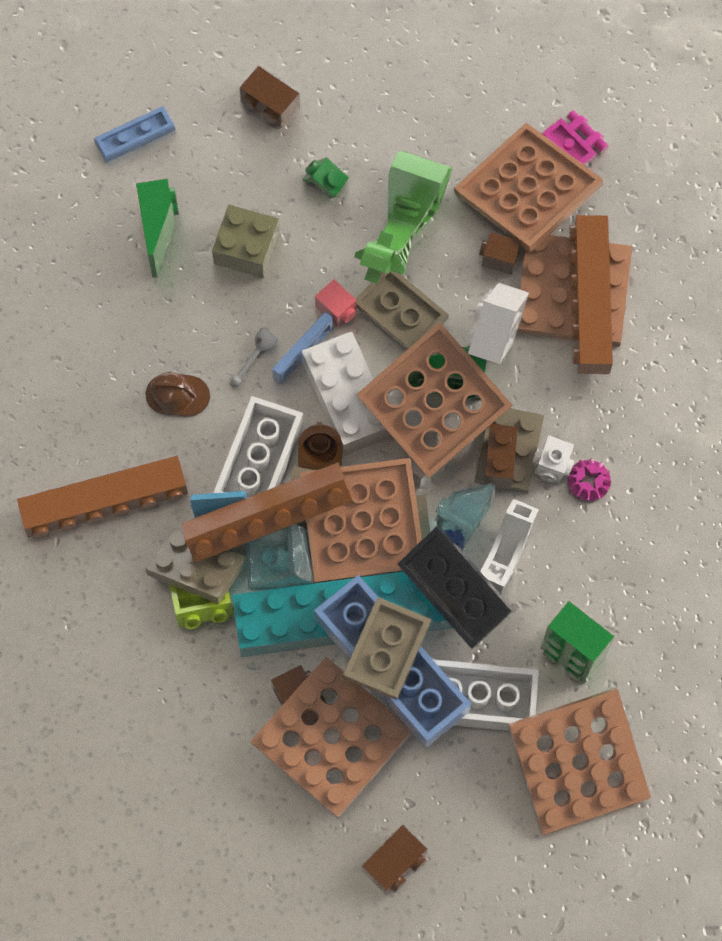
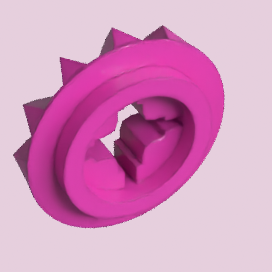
M592 458L583 461L580 459L578 463L572 466L571 472L567 476L568 487L574 496L583 501L599 500L610 489V470H607L602 462L599 463ZM585 471L590 476H598L594 479V488L589 482H581L585 479Z

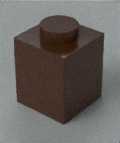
M491 232L488 241L483 240L479 251V256H483L482 266L512 275L521 242L517 239Z

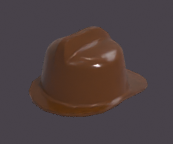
M164 372L154 377L145 391L149 407L163 414L196 415L201 413L210 401V390L203 380L199 377L175 372Z
M317 422L316 425L308 427L301 433L298 441V467L320 470L338 462L341 467L342 441L336 429L329 425H323L322 422Z

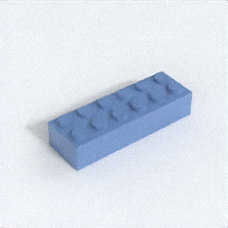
M359 575L314 610L315 621L349 660L377 600V595ZM421 646L398 699L395 700L378 693L425 748L467 715L471 708L469 700Z

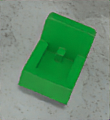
M325 157L310 162L305 169L307 174L302 180L306 184L313 182L332 199L337 196L349 177L331 160Z

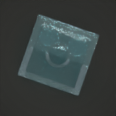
M486 484L454 491L448 499L443 498L435 511L437 512L435 517L437 526L440 525L457 545L465 548L490 509L496 486Z
M293 524L245 543L248 589L270 590L314 583L307 529Z

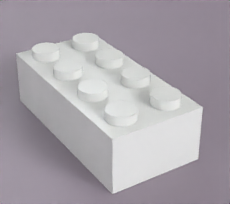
M498 283L494 289L490 288L485 298H482L481 303H478L474 318L478 319L477 324H474L473 329H470L466 344L470 345L468 354L498 364L501 363L514 343L529 295L528 292Z
M352 332L302 350V363L330 426L336 429L341 436L343 456L392 437L356 395L373 380V377Z
M251 396L214 493L246 491L248 498L279 486L282 483L304 425L303 413Z
M434 660L471 703L470 712L453 726L509 731V723L536 714L539 670Z

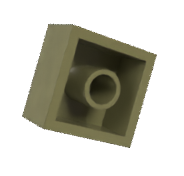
M228 204L212 248L213 264L264 278L280 233L279 218Z

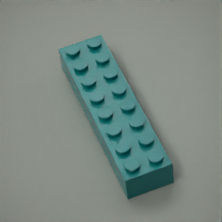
M404 572L361 577L377 597L430 618L431 623L427 632L453 628ZM354 578L233 594L240 656L248 657L335 645L334 641L315 621L314 610Z

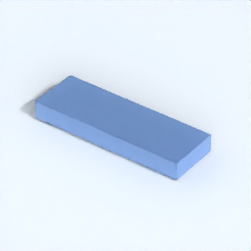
M161 106L95 137L94 142L107 163L176 129L165 107Z
M324 312L272 368L273 379L279 384L283 383L302 363V350L318 345L333 329V320L328 313Z

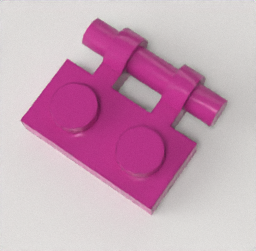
M574 110L570 111L566 116L571 122L570 124H567L560 118L542 132L545 137L585 166L596 157V152L592 147H596L601 153L605 152L609 147L603 140L604 136L599 131L595 132L587 124L588 120L583 115L579 116ZM580 131L587 139L583 140L576 132Z

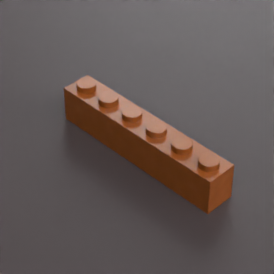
M576 215L574 225L569 227V240L574 241V249H570V265H575V274H571L570 288L575 290V298L571 299V314H576V323H572V339H577V348L572 350V364H577V374H610L613 365L608 215Z
M177 455L17 499L28 538H42L47 536L49 532L58 529L67 531L75 528L77 524L84 522L89 524L97 523L103 517L113 514L114 516L126 515L135 508H152L157 502L165 500L174 502L182 499L183 495L188 494Z
M338 462L182 523L184 540L196 563L350 503L353 500Z

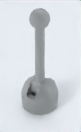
M260 328L254 338L256 349L237 376L231 378L230 383L232 386L237 387L241 384L242 376L260 351L271 350L278 342L277 337L268 330Z

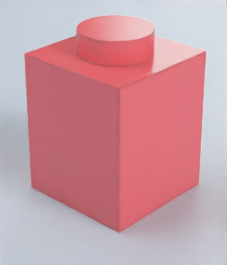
M335 279L315 295V307L322 314L324 312L328 313L337 328L343 322H350L356 315L357 300Z

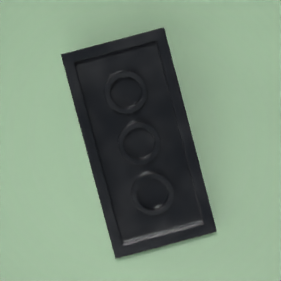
M440 525L436 526L397 564L471 649L480 646L483 643L482 641L509 615L519 609L517 604L510 605Z

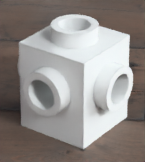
M548 435L543 448L538 447L532 463L537 464L534 474L539 475L544 481L560 483L564 475L569 476L574 460H571L570 456L574 444Z

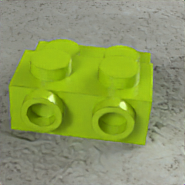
M170 585L179 628L195 629L202 622L211 620L214 623H223L228 617L234 616L229 591L221 602L217 604Z

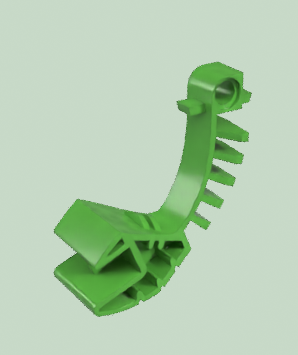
M398 151L389 171L388 224L384 231L380 232L379 238L376 241H369L365 249L355 252L354 255L355 258L361 260L360 265L368 267L364 280L377 284L382 272L389 274V271L405 274L411 248L410 239L413 240L434 215L437 214L451 176L452 167L405 151Z

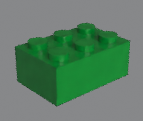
M568 601L547 626L540 649L543 650V655L554 664L558 662L566 668L565 673L575 681L581 680L585 683L606 658L615 636Z

